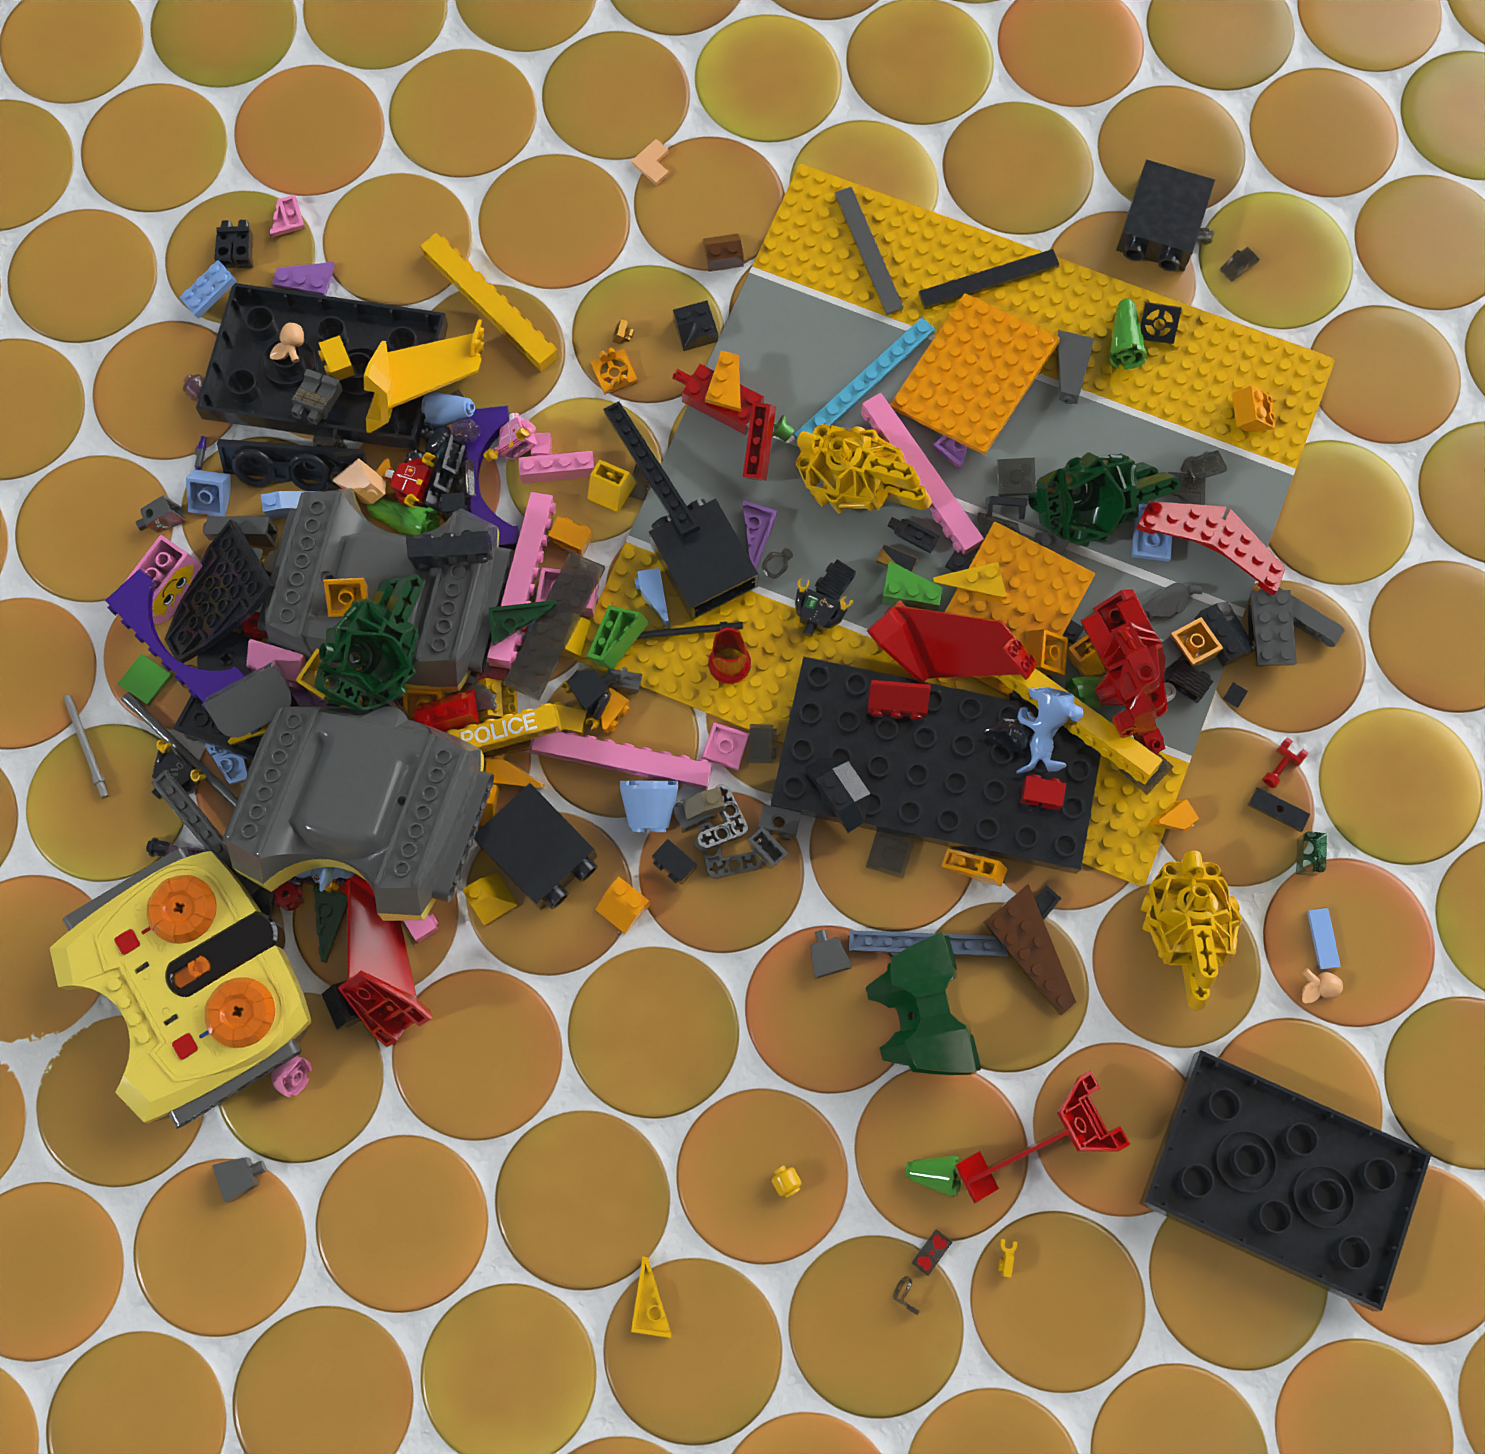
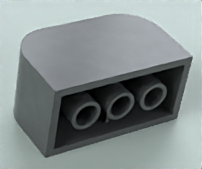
M274 660L207 696L203 704L217 728L223 734L229 737H242L248 733L253 735L262 730L261 727L263 725L270 724L279 707H290L292 693L287 679Z

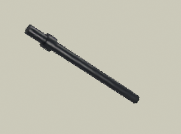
M725 621L713 625L642 631L637 639L719 632L720 629L726 627L740 630L743 629V622L727 623Z

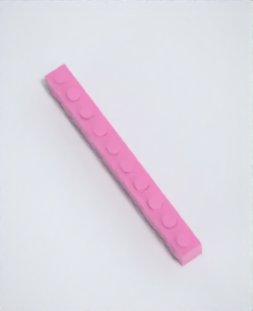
M882 393L862 403L861 415L865 421H869L871 429H874L885 442L899 447L904 454L905 464L913 466L920 478V486L925 487L932 500L929 507L932 517L936 523L941 524L944 535L947 538L950 537L954 549L958 553L967 555L979 548L984 538Z
M535 492L530 494L501 606L531 603L530 597L531 595L534 596L535 593L534 581L538 579L540 568H538L539 562L542 563L544 558L543 546H547L548 543L547 531L551 530L552 527L551 515L556 512V503H554L552 495ZM522 629L496 645H493L491 641L487 656L489 666L512 670L513 663H516L518 659L517 647L522 644Z
M567 731V733L557 732L535 738L532 750L522 751L660 781H678L679 785L708 790L712 772V764L705 759L691 760L689 756H672L667 751L657 753L653 752L651 748L642 747L638 749L628 743L619 745L609 739L600 741L590 735L581 737L571 731Z

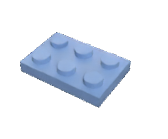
M217 260L190 288L184 291L180 299L199 319L237 280Z
M1145 503L1139 504L1138 517L1134 519L1131 557L1169 562L1171 559L1172 536L1157 532L1152 535L1136 529L1147 506Z

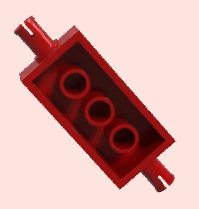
M702 364L698 365L693 375H689L678 368L675 370L672 379L686 385L682 391L683 403L744 435L748 433L752 402L764 403V396L740 384L741 412L706 403L705 398L714 370Z

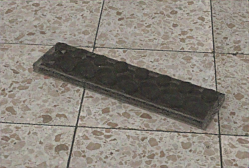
M570 551L546 601L556 600L557 607L535 620L503 683L504 686L538 701L540 700L605 570L604 565Z

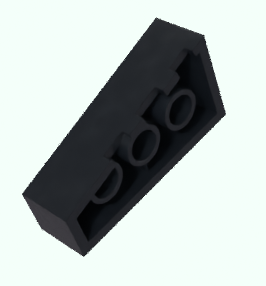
M488 531L461 532L460 536L452 533H443L441 537L423 534V538H413V535H406L407 556L416 571L426 572L431 568L446 569L452 565L466 566L473 562L486 563L488 560H493L492 542Z

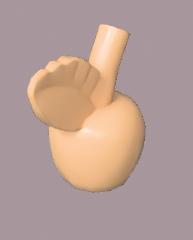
M286 323L280 333L281 343H278L272 349L270 358L282 360L290 356L292 362L297 363L299 358L295 348L303 344L304 332L300 325Z
M1308 968L1302 972L1307 980L1310 981L1302 989V1002L1304 1004L1312 1003L1320 996L1335 998L1341 994L1343 982L1338 976L1329 972H1323L1316 977Z

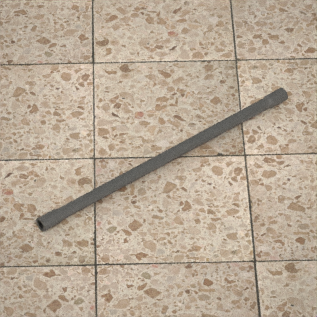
M126 693L121 698V701L162 739H165L166 743L171 742V748L194 770L201 769L199 775L205 774V780L235 808L239 798L158 722L131 693Z

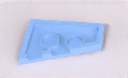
M203 742L230 785L245 782L248 774L245 758Z

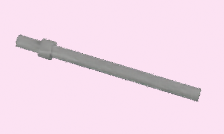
M70 694L65 695L63 698L92 772L94 786H97L102 799L107 798L109 794L104 784L106 782L104 775L100 773L72 696Z

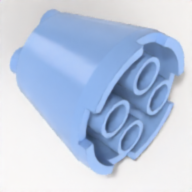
M631 780L630 784L629 781H620V792L629 828H632V831L647 832V828H651V831L666 832L678 792V781H669V785L668 781Z

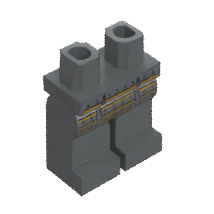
M306 369L304 373L305 378L292 398L294 405L291 413L293 417L301 419L304 413L309 414L307 416L308 421L317 425L321 419H327L328 413L343 389L340 380Z

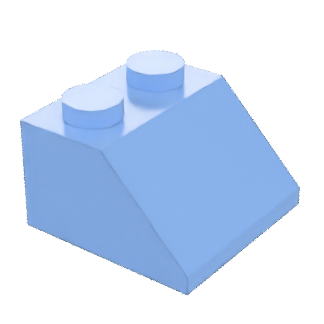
M193 470L186 477L188 512L225 516L231 493L230 474Z

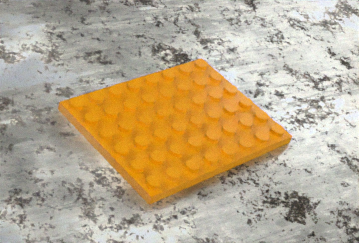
M965 293L890 403V406L894 411L986 455L1060 342V337Z
M994 521L969 568L998 562L1007 598L1003 599L994 595H985L980 592H971L957 588L945 613L1002 621L1014 637L1019 639L1025 647L1026 631L1045 629L1058 635H1063L1096 573ZM993 676L971 677L1007 697L1013 691V689L1008 688L1005 683Z

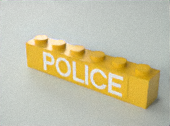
M547 703L540 705L537 709H524L521 713L515 715L506 714L500 719H487L482 724H469L464 729H451L446 733L476 746L484 753L561 732L562 728L557 708L553 704Z

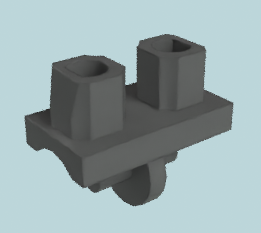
M625 667L622 670L608 668V672L610 671L616 681L607 687H611L615 691L619 689L625 690L628 694L633 695L639 692L642 674L628 672Z

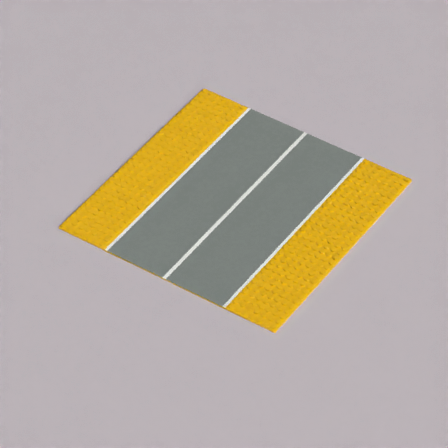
M799 164L706 367L715 370L721 350L739 355L740 384L764 396L765 404H771L776 407L774 422L777 424L780 417L784 415L786 417L785 421L794 428V432L786 442L776 436L772 437L767 481L747 479L742 476L748 433L744 435L688 405L661 463V467L687 506L698 499H704L707 503L716 498L748 556L749 550L743 500L777 511L776 519L757 567L759 574L758 587L691 620L650 545L649 531L653 530L652 524L657 519L668 515L655 492L650 487L597 602L594 618L589 620L590 625L580 657H573L574 660L605 673L608 672V668L597 666L587 657V654L609 605L640 612L650 622L643 631L713 625L725 621L727 623L743 622V629L737 631H740L744 646L749 652L751 670L741 682L723 684L717 681L709 671L708 658L713 650L715 634L718 632L637 639L613 669L622 670L625 667L628 672L642 674L640 687L784 744L803 656L916 680L879 647L867 632L869 627L885 615L884 612L891 606L890 604L882 603L888 567L876 563V559L883 544L918 558L913 573L933 582V577L953 573L945 568L946 563L955 551L953 542L950 537L947 538L944 535L943 527L940 523L935 522L929 508L918 510L885 500L879 511L851 509L839 514L830 504L824 507L820 506L810 490L806 488L796 466V460L801 450L797 445V440L794 438V433L923 317L935 328V332L834 424V426L848 430L857 426L865 430H871V424L868 420L865 421L861 415L862 403L879 393H882L889 404L892 402L960 301V299H956L924 309L918 295L919 291L1029 257L1042 251L807 165ZM852 186L902 302L903 310L889 315L885 314L835 197L836 191ZM1057 257L1060 264L1058 268L970 296L1055 336L1061 330L1094 338L1077 404H1066L1059 400L1055 348L986 455L968 448L960 470L934 449V444L944 435L894 411L984 539L994 521L1034 542L1036 533H1052L1040 525L1038 512L1031 509L1029 503L1026 506L1024 520L1019 519V507L993 505L992 517H986L985 503L987 497L1001 496L1028 499L1029 494L1036 492V482L1040 477L1057 469L1064 468L1066 463L1072 458H1081L1087 452L1096 456L1118 455L1122 453L1129 456V459L1134 460L1135 464L1140 462L1147 463L1157 468L1158 473L1166 472L1180 480V487L1176 492L1145 502V504L1149 502H1166L1227 507L1222 519L1225 520L1228 511L1231 509L1268 548L1335 359ZM1131 299L1136 304L1138 320L1141 318L1140 312L1143 310L1144 302L1181 307L1182 310L1174 344L1144 340L1147 360L1145 358L1143 365L1124 370L1123 365H1119V369L1111 365L1109 353L1112 331L1114 329L1116 308L1120 301ZM1159 310L1151 312L1146 319L1153 320L1158 316ZM1165 311L1164 318L1167 322H1172L1171 314ZM1156 320L1154 327L1162 328L1165 324L1164 320ZM1145 325L1147 331L1154 336L1155 330L1153 327ZM1170 328L1162 330L1160 336L1167 334ZM1248 386H1253L1269 394L1273 400L1272 411L1276 418L1274 422L1275 429L1246 432L1238 428L1232 393ZM820 481L817 484V487H822ZM892 517L899 521L909 519L939 535L940 538L931 554L895 535V531L887 527ZM1134 519L1132 522H1126L1118 529H1115L1107 542L1090 541L1088 547L1069 542L1062 555L1096 573L1071 620L1081 626V619L1095 613L1094 607L1121 590L1133 589L1142 606L1173 583H1182L1185 586L1194 584V586L1203 587L1202 594L1189 595L1188 604L1180 614L1175 613L1172 617L1164 616L1159 618L1157 616L1150 617L1148 612L1145 613L1159 640L1171 637L1170 634L1195 621L1194 618L1201 610L1216 603L1229 602L1241 622L1250 593L1256 581L1227 557L1197 542L1173 536L1171 559L1169 562L1131 557ZM1070 528V533L1075 531V529ZM979 548L965 556L973 560ZM838 559L856 571L854 579L838 599V602H840L842 597L847 596L844 600L845 604L849 605L852 599L853 604L846 608L847 612L841 623L831 629H826L825 632L815 630L813 637H807L802 633L805 625L800 623V617L796 614L795 609L796 593L800 589L797 585L798 581L802 578L800 583L806 586L809 579L810 584L805 589L806 592L807 589L816 592L815 584L820 577L823 578L827 574L825 571L828 565ZM660 568L670 627L664 626L641 596L640 589L636 590L635 578H638L637 571ZM935 583L942 587L938 612H945L957 587ZM1083 630L1078 640L1087 635L1085 630ZM1068 642L1067 649L1073 644ZM727 648L719 652L715 659L721 657L725 660H732L739 657L741 653L735 649ZM1183 655V657L1180 659L1183 661H1188L1185 655ZM1217 656L1202 665L1194 667L1199 672L1203 671L1209 674L1210 679L1214 681L1203 698L1198 703H1195V701H1192V699L1176 690L1175 697L1170 702H1167V712L1155 719L1156 726L1164 737L1166 749L1160 751L1157 755L1163 761L1145 785L1135 780L1125 770L1118 768L1110 759L1101 755L1082 864L1139 887L1145 886L1165 832V828L1152 826L1149 821L1172 805L1177 799L1224 669ZM1066 657L1065 675L1050 676L1055 683L1065 688L1067 678L1081 677V674ZM1180 660L1164 672V682ZM1104 672V673H1103L1102 675H1100L1099 677H1103V676H1105L1107 673ZM971 677L927 678L925 681L927 683L1010 700L1009 697ZM1109 705L1094 711L1114 724L1112 718L1124 711L1125 707L1123 705Z

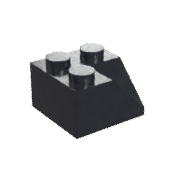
M707 300L673 309V320L683 351L718 341V331Z

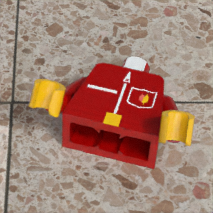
M427 452L422 458L411 460L407 463H400L396 471L387 469L385 479L392 481L391 488L394 490V496L402 505L409 506L414 509L413 503L421 505L432 474L428 465L434 466L431 460L436 458V456Z

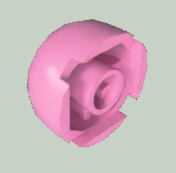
M296 1056L272 1071L271 1081L274 1088L287 1097L298 1095L310 1079L306 1077L308 1071H312L311 1063L303 1057Z

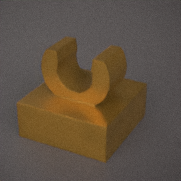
M621 319L618 322L612 342L619 344L622 339L630 341L634 330L626 328L628 321Z

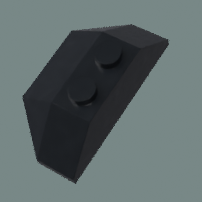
M819 758L804 768L847 833L865 823L871 793L849 761Z

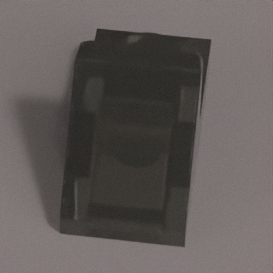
M1247 246L1242 251L1237 250L1220 268V271L1233 282L1257 264L1259 258Z

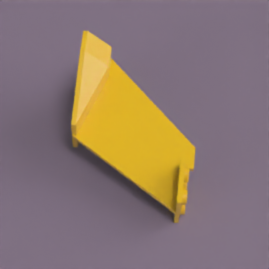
M478 319L475 331L472 334L387 352L386 341H382L370 359L364 374V390L375 392L366 417L367 433H371L388 423L393 407L478 373L482 361L480 353L484 351V342H481V339L484 338L485 328H482V320Z

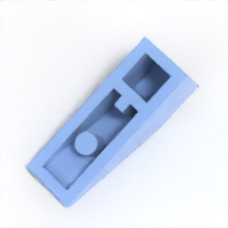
M277 491L262 494L263 512L271 520L287 517L291 508H297L301 493L320 491Z
M660 568L637 571L638 578H635L636 590L640 589L641 596L664 626L670 627Z

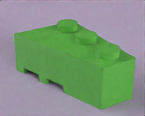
M609 605L587 657L597 666L613 669L650 622L640 612Z

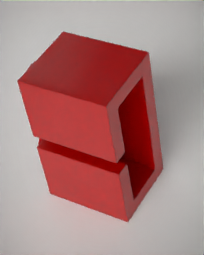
M1035 774L1026 776L1020 803L1038 806L1039 803H1042V807L1054 810L1062 808L1066 783H1062L1060 779L1050 778L1049 780L1041 779V776Z

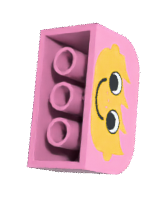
M160 534L125 582L136 571L142 569L158 584L154 589L152 613L154 623L161 624L174 615L180 600L197 572L201 569L202 564Z

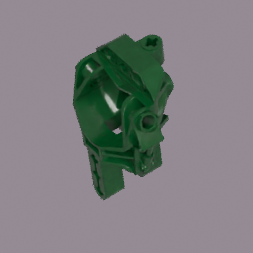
M1087 452L1081 458L1075 457L1070 459L1064 468L1057 469L1040 477L1036 482V492L1028 495V503L1031 509L1038 512L1039 523L1042 527L1063 540L1067 539L1076 545L1088 547L1090 541L1107 542L1115 529L1137 518L1139 504L1176 492L1180 487V480L1166 472L1158 473L1157 468L1147 463L1140 462L1135 464L1134 460L1129 459V456L1122 453L1118 455L1096 456ZM1070 528L1075 529V531L1070 533Z
M408 575L400 579L391 578L381 581L372 601L369 599L353 601L351 607L343 614L344 617L334 627L326 630V643H322L319 648L321 662L318 666L315 687L325 695V701L336 706L345 705L355 711L369 710L385 704L386 701H393L407 691L404 684L416 674V670L411 663L412 655L415 651V643L419 637L417 633L419 628L409 623L408 618L423 585L418 575ZM355 644L362 646L365 650L356 646ZM350 654L353 656L352 662L350 661ZM366 659H368L365 667L357 671V668H361L365 664ZM327 679H328L329 682H330L329 688H327V686H326V680H327ZM360 697L363 700L362 706L359 703Z

